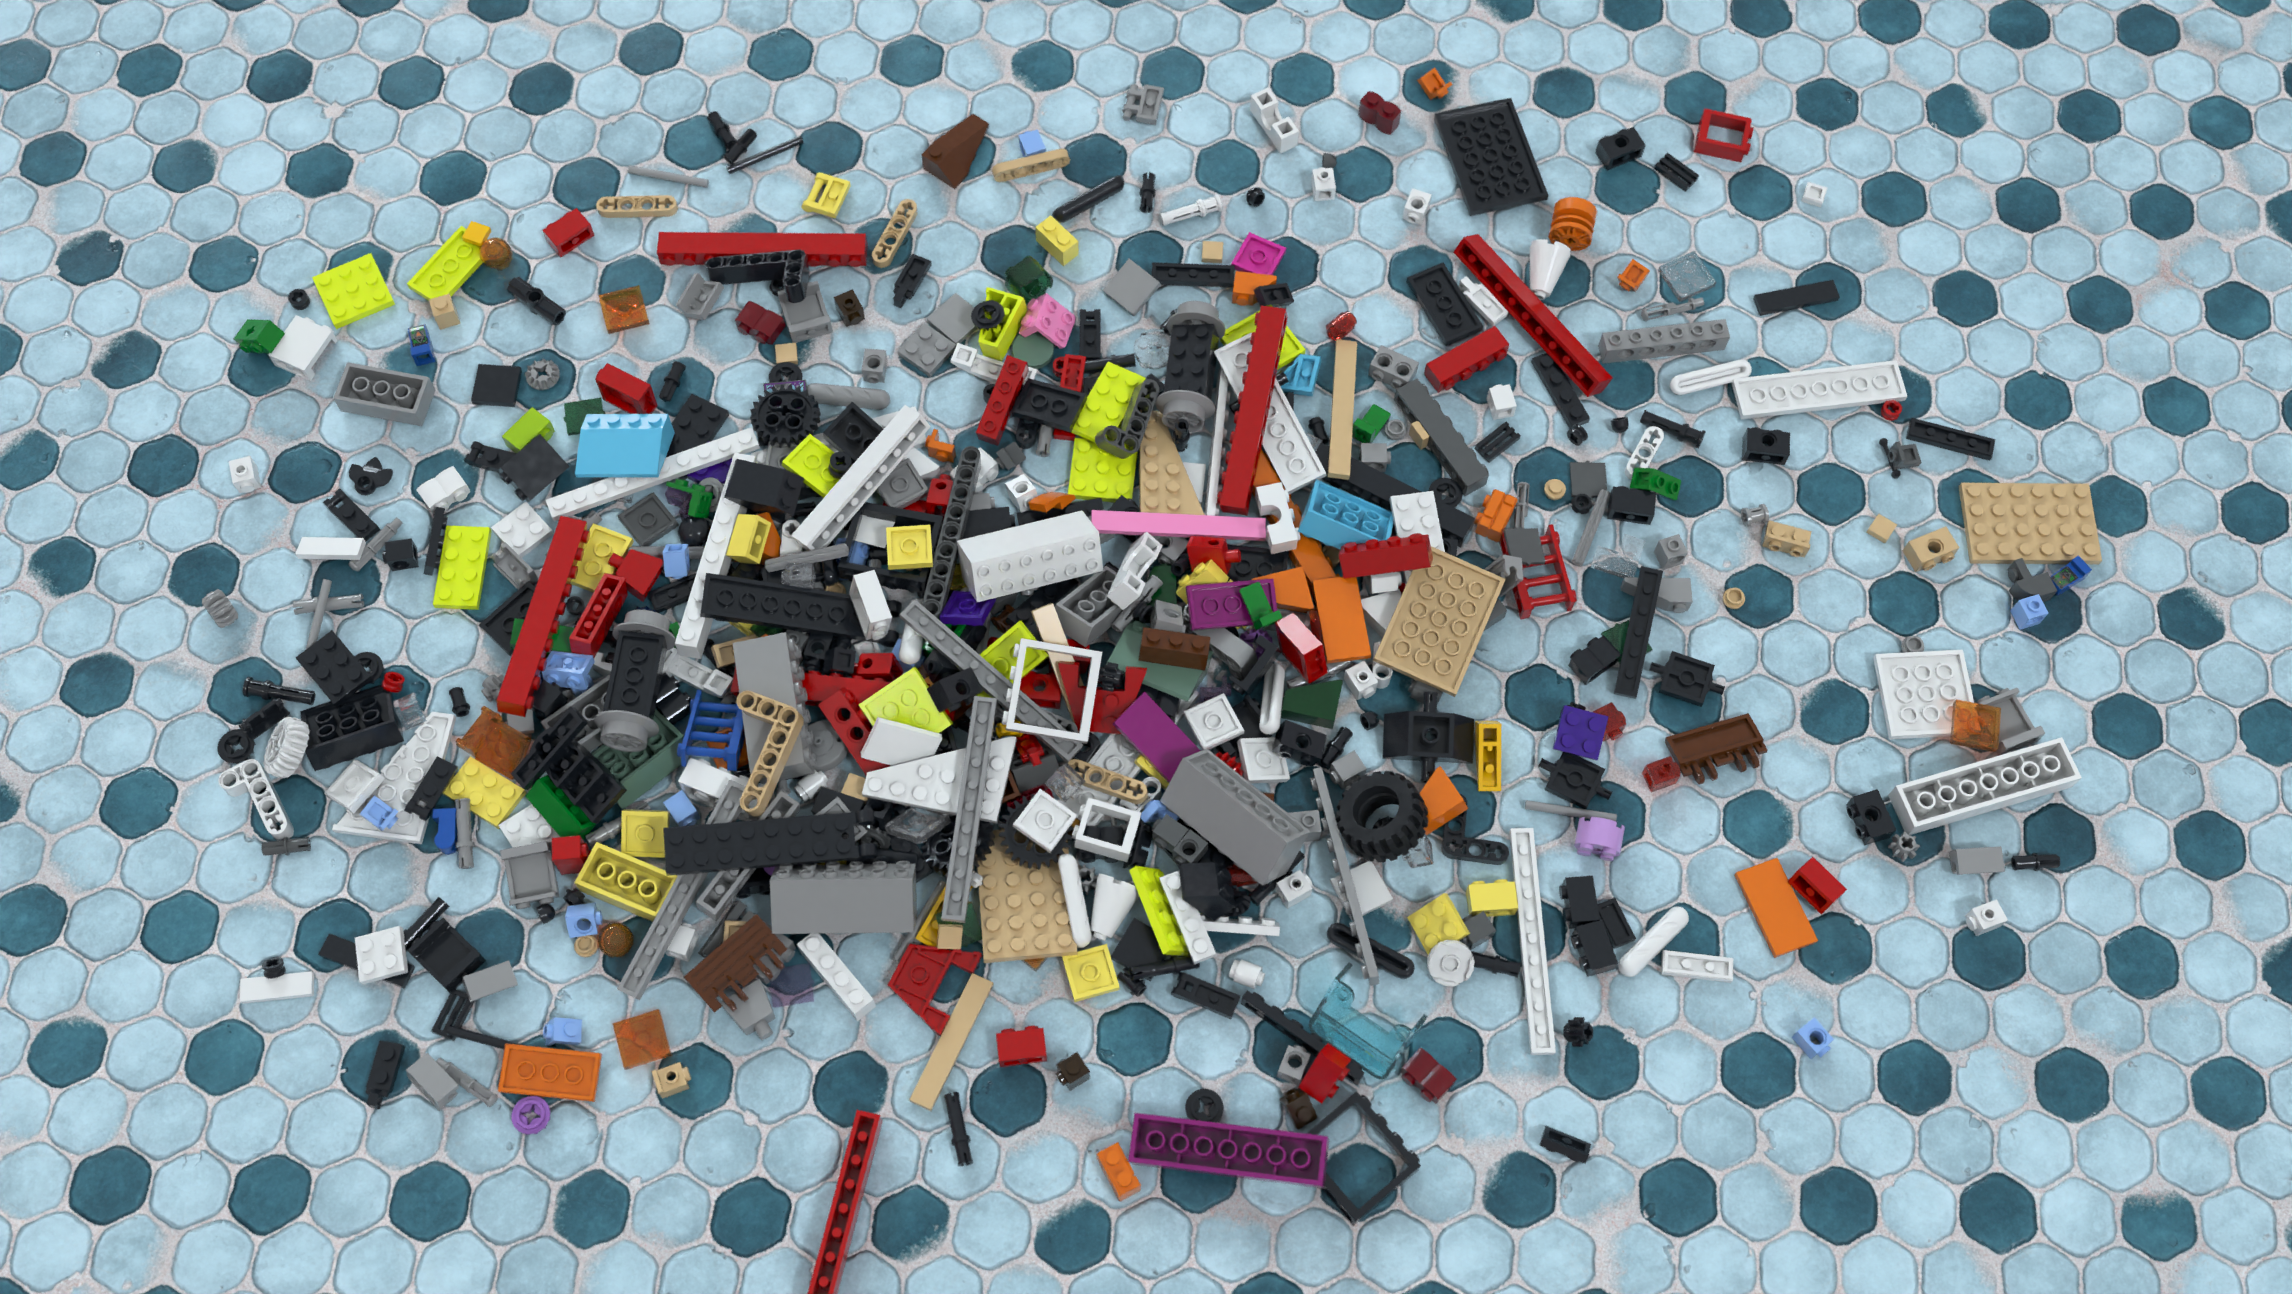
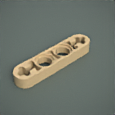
M1056 149L996 164L992 168V173L995 181L1004 182L1065 167L1070 163V158L1066 149Z
M669 195L610 196L600 198L596 204L598 213L604 218L673 216L678 210L676 199ZM646 203L653 204L652 208L648 210L643 209L642 206ZM624 204H632L631 209H622V206Z
M905 199L899 203L872 252L875 266L885 268L893 260L917 216L918 211L915 201ZM909 207L912 208V210L907 211L905 217V209L907 210ZM902 222L905 224V226L901 229H897L894 227L895 223ZM888 238H894L896 240V242L892 245H888L885 243L886 239Z
M1072 759L1069 763L1065 764L1064 771L1066 777L1071 782L1134 804H1141L1148 798L1147 787L1139 780L1078 759ZM1078 767L1080 772H1075L1073 775L1071 769L1074 770ZM1094 773L1102 775V779L1097 783L1089 780L1090 776ZM1119 780L1123 783V786L1119 790H1113L1110 787L1113 781ZM1138 788L1141 789L1142 794L1134 796L1133 791H1137Z

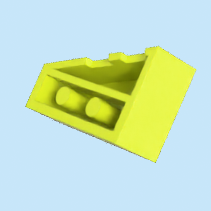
M986 287V301L992 300L1000 303L1004 308L1005 316L1003 317V323L997 325V329L995 327L990 328L989 331L981 329L978 342L983 356L1003 361L1022 325L1021 320L1026 315L1028 309L1024 297ZM985 312V317L992 319V316Z

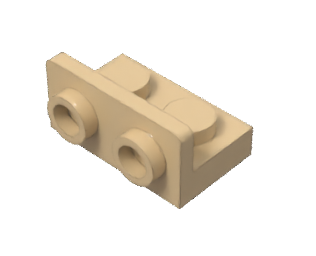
M1769 520L1762 546L1772 551H1782L1794 557L1805 558L1810 549L1811 531Z

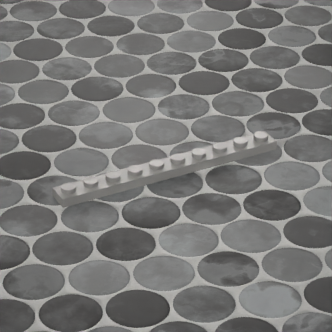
M914 599L900 613L899 617L959 670L963 671L971 667L982 689L990 697L997 698V703L1009 711L1010 702H1006L1008 688L1012 689L1013 683ZM1019 689L1015 718L1020 723L1067 731ZM1036 736L1066 763H1069L1083 748L1082 743Z
M974 696L941 917L942 921L966 922L997 698Z
M1322 767L1313 769L1314 777L1310 778L1312 790L1318 792L1319 797L1315 798L1319 811H1323L1324 818H1321L1324 832L1328 831L1330 838L1326 839L1329 852L1334 851L1336 858L1332 859L1335 873H1340L1341 880H1338L1339 890L1341 894L1345 893L1347 901H1343L1346 915L1351 914L1353 922H1349L1352 936H1357L1358 943L1355 944L1358 958L1362 957L1364 965H1361L1362 975L1364 979L1369 980L1370 986L1379 984V974L1342 839L1337 827Z
M729 780L706 824L736 822L742 811L740 799L745 786ZM708 872L677 876L617 988L618 990L637 1000L641 999Z

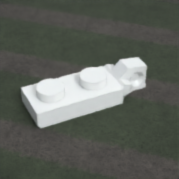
M1467 276L1460 280L1458 287L1463 292L1467 301L1492 327L1508 316L1509 312L1482 283L1480 285L1478 283L1474 284Z

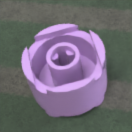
M1585 817L1579 818L1574 847L1578 849L1577 854L1591 856V853L1600 855V859L1606 861H1613L1615 856L1620 855L1625 830L1623 825L1619 828L1616 827L1617 822L1599 817H1591L1590 821H1584Z

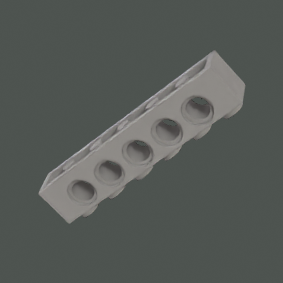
M1726 319L1605 332L1602 333L1598 348L1602 364L1725 350L1730 334Z
M780 791L759 820L796 817L800 811V803ZM756 868L719 871L696 901L697 909L717 921Z

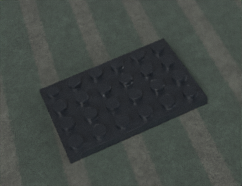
M1511 98L1435 113V123L1470 216L1548 199L1546 187Z

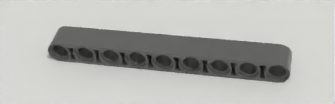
M974 446L965 447L961 452L933 560V567H931L922 605L928 611L937 612L933 615L939 620V616L947 603L959 556L957 541L963 539L981 469V454L979 449ZM959 496H966L963 499L957 498ZM956 514L961 515V516L958 517V518L952 517L953 515H956ZM951 533L956 534V536L949 537L947 535ZM951 553L949 556H944L943 554ZM939 572H946L945 575H938ZM935 591H940V592H942V593L939 594V595H934V594H932V593L935 592Z

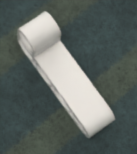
M246 760L221 773L218 782L228 795L237 797L249 791L266 829L277 841L284 840L285 837H288V839L292 838L294 834L292 823L267 771L257 760ZM254 770H258L256 774L250 776ZM236 780L234 785L229 786L232 781ZM266 788L264 793L259 794L262 789ZM275 806V809L268 813V810ZM277 822L281 824V829H279L278 825L276 824Z

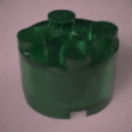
M1026 256L1015 266L1009 267L1005 272L1006 289L1011 294L1024 297L1026 305H1028L1031 299H1036L1045 294L1047 288L1051 289L1053 285L1052 276L1031 256Z

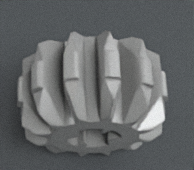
M221 590L211 591L202 598V604L218 627L224 628L238 619V613Z

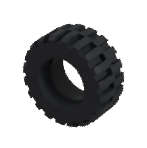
M1380 771L1372 772L1371 776L1367 774L1362 776L1360 781H1354L1350 784L1351 788L1344 791L1342 794L1343 800H1339L1337 805L1339 810L1336 812L1337 827L1347 844L1359 857H1364L1365 860L1371 862L1374 859L1377 862H1386V859L1390 861L1397 860L1398 856L1407 855L1409 849L1415 848L1419 844L1418 839L1423 838L1426 832L1424 828L1428 826V818L1426 817L1428 810L1413 783L1399 773L1394 774L1391 771H1384V774ZM1389 804L1399 805L1398 812L1390 823L1377 829L1365 828L1369 816L1376 809Z

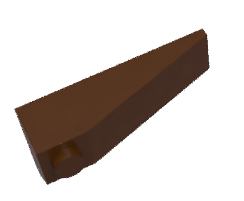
M975 114L967 117L935 140L922 154L923 169L953 189H956L968 176L972 161L975 160L976 152L984 139L989 123Z

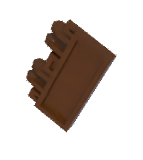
M1749 713L1665 738V744L1683 777L1693 775L1699 785L1705 782V777L1700 769L1704 767L1712 781L1718 778L1717 771L1711 760H1713L1716 767L1734 762L1739 772H1744L1747 770V765L1742 757L1743 755L1746 756L1752 768H1757L1760 766V761L1753 747L1758 755L1768 751L1763 743L1764 739Z
M756 914L683 978L714 1013L722 1007L721 1003L716 999L718 996L734 1012L737 1009L736 1004L723 991L730 986L744 1002L748 1000L747 995L735 981L737 980L744 988L758 976L759 973L754 969V964L771 980L774 977L772 972L760 959L767 955L773 961V964L782 970L785 966L773 953L772 949L781 956L787 948L775 934H772L770 928Z

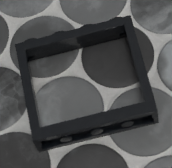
M865 502L852 518L845 542L849 548V555L841 557L838 565L840 578L848 579L852 582L853 575L875 570L881 586H886L889 589H903L911 593L919 592L925 594L931 567L922 568L919 576L849 563L863 515L895 522V527L930 525L932 533V558L934 560L943 525V516Z
M1357 1091L1306 1134L1319 1135L1355 1104L1409 1167L1359 1209L1354 1206L1326 1173L1325 1185L1321 1189L1353 1226L1413 1176L1421 1167L1418 1156L1412 1150L1408 1151L1404 1147V1141L1401 1136L1395 1131L1391 1132L1386 1126L1388 1124L1386 1119L1380 1113L1376 1114L1372 1110V1104L1364 1095L1360 1096Z

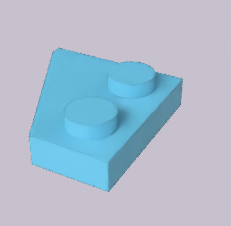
M1300 354L1294 360V363L1284 371L1289 382L1281 386L1283 393L1294 392L1297 395L1313 396L1321 364V356Z

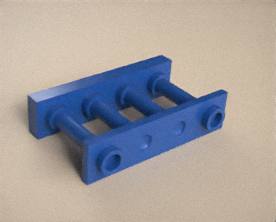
M697 690L695 699L691 698L690 701L691 714L683 742L678 744L677 756L681 757V766L686 767L689 755L723 758L724 761H727V770L737 771L745 740L742 710L737 706V702L736 704L702 702V690ZM701 711L735 713L736 717L724 719L701 717L700 714ZM697 725L731 728L732 732L722 734L699 732L696 729ZM693 740L727 743L729 747L724 749L694 747L692 743Z

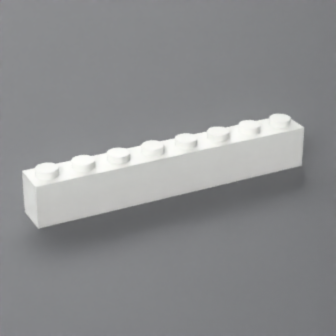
M906 405L902 407L791 535L802 548L810 551L827 547L931 427L924 417Z

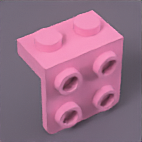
M1047 293L1036 299H1031L1027 305L1026 315L1021 320L1022 325L1019 334L1025 338L1038 331L1058 348H1065L1076 320L1075 316Z

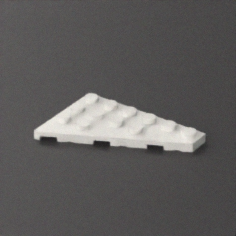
M431 712L425 719L424 724L419 726L414 732L415 735L406 745L403 744L391 758L390 763L383 767L381 770V775L385 778L383 782L355 813L346 810L347 813L337 824L333 825L332 830L335 833L422 844L429 818L427 821L419 818V815L415 813L409 814L404 809L436 757L438 756L445 760L456 721L455 715ZM374 795L392 809L398 810V813L395 815L398 820L390 829L386 827L381 831L359 815ZM422 801L418 803V805L421 807H425L427 805Z
M1011 736L991 742L981 821L997 824L1017 737ZM966 748L867 772L862 796L957 815Z

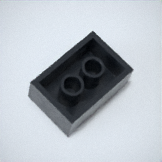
M851 402L823 432V437L837 451L847 453L852 460L851 463L854 464L882 432L883 428L855 403Z

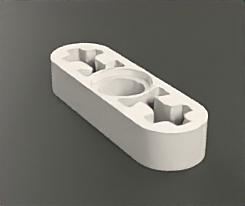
M1651 426L1647 428L1625 468V475L1630 480L1633 475L1632 470L1637 462L1640 463L1639 468H1648L1660 447L1664 433L1659 427ZM1654 434L1656 435V438L1654 439L1651 445L1648 442L1650 440V437ZM1639 450H1647L1650 456L1642 457L1639 454Z

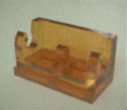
M485 706L481 708L482 714L462 739L458 738L455 741L459 748L475 758L481 755L505 724L500 714Z

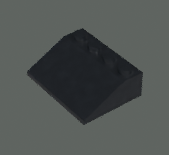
M382 684L353 694L338 707L330 701L300 711L301 721L308 724L310 731L305 753L315 771L327 769L332 765L350 761L356 757L371 754L377 750L394 746L404 741L393 694L385 690Z

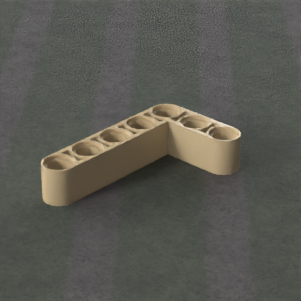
M746 690L738 695L736 700L737 706L746 715L773 725L740 799L742 809L749 815L757 817L762 815L767 808L802 729L804 720L794 707ZM754 699L753 705L745 708L746 702ZM774 707V712L767 716V709ZM790 715H795L793 722L786 723ZM786 736L785 742L778 745L777 740L779 737ZM776 757L775 764L768 766L769 759ZM767 778V783L763 787H758L759 781ZM757 799V805L749 809V803Z

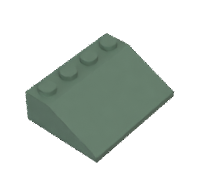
M1132 620L1122 633L1106 665L1108 662L1119 664L1118 668L1124 671V676L1127 666L1147 668L1142 684L1188 702L1206 676L1214 652L1209 651L1205 670L1138 661L1143 627H1150L1140 621Z
M656 709L653 721L658 724L659 733L652 738H648L646 749L639 752H624L603 744L592 753L627 789L616 802L622 809L633 804L635 800L652 789L653 786L681 765V757L677 756L678 744L683 742L684 735Z

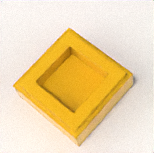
M471 221L462 236L463 241L483 247L491 233V228Z

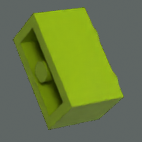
M531 407L502 435V438L509 449L518 453L539 434L548 441L555 430L550 420Z

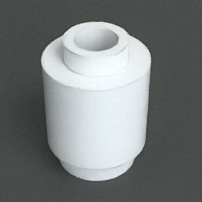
M815 770L814 774L806 775L799 780L794 790L803 802L808 799L811 801L818 795L821 786L828 788L826 783L829 780L821 770L819 772Z
M1241 959V961L1234 960L1229 977L1234 979L1233 981L1255 989L1257 985H1262L1265 973L1262 972L1263 967Z

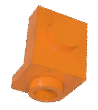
M1435 68L1417 80L1430 100L1436 96L1439 99L1449 92L1447 88L1452 85L1451 82L1445 84Z
M1632 259L1624 272L1618 275L1619 285L1627 291L1632 289L1636 292L1650 273V270Z
M933 429L932 435H928L925 447L928 448L929 457L936 458L941 462L949 461L953 463L956 456L955 445L940 442L938 430Z

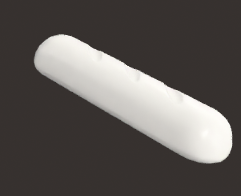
M1739 359L1680 374L1671 379L1670 389L1676 395H1685L1732 383L1735 378L1749 377L1752 367L1747 360Z
M915 598L922 605L923 599ZM906 623L904 624L899 659L905 664L912 665L920 660L924 638Z
M1279 663L1272 664L1264 676L1259 729L1264 734H1274L1280 727L1285 670Z
M1062 854L1059 856L1058 865L1072 937L1077 947L1083 948L1090 943L1092 935L1078 864L1074 856Z
M1678 906L1669 909L1621 957L1618 962L1621 974L1626 977L1636 976L1689 922L1688 912Z

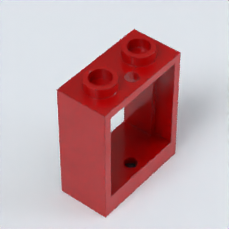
M1704 108L1699 122L1694 153L1741 163L1744 155H1748L1751 146L1747 142L1748 139H1751L1754 127H1750L1752 118ZM1709 125L1743 132L1741 144L1736 145L1708 139Z
M609 363L598 371L595 380L604 401L630 414H652L658 406L649 383Z
M1294 613L1275 623L1281 653L1309 684L1328 673L1323 644Z

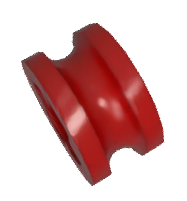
M1058 357L1053 361V373L1058 378H1061L1063 368L1058 369V366L1063 367L1065 357Z
M1896 400L1886 401L1881 408L1882 417L1889 421L1896 420L1902 412V406ZM1889 407H1892V410L1895 411V412H1894V413H1891V410L1888 409V408H1889Z
M387 672L384 675L382 687L389 692H400L405 678L397 672Z

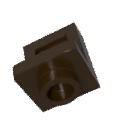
M1300 1088L1288 1090L1279 1099L1281 1104L1285 1106L1297 1130L1318 1119L1307 1093Z

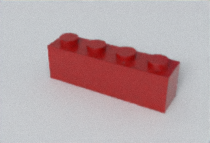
M1493 326L1428 362L1424 375L1438 393L1444 389L1449 390L1455 383L1469 379L1478 370L1483 371L1491 363L1503 360L1507 356L1509 343L1497 327Z
M1415 533L1404 538L1393 536L1382 541L1371 539L1360 544L1356 542L1346 543L1340 549L1339 559L1345 579L1430 568L1433 555L1429 535Z

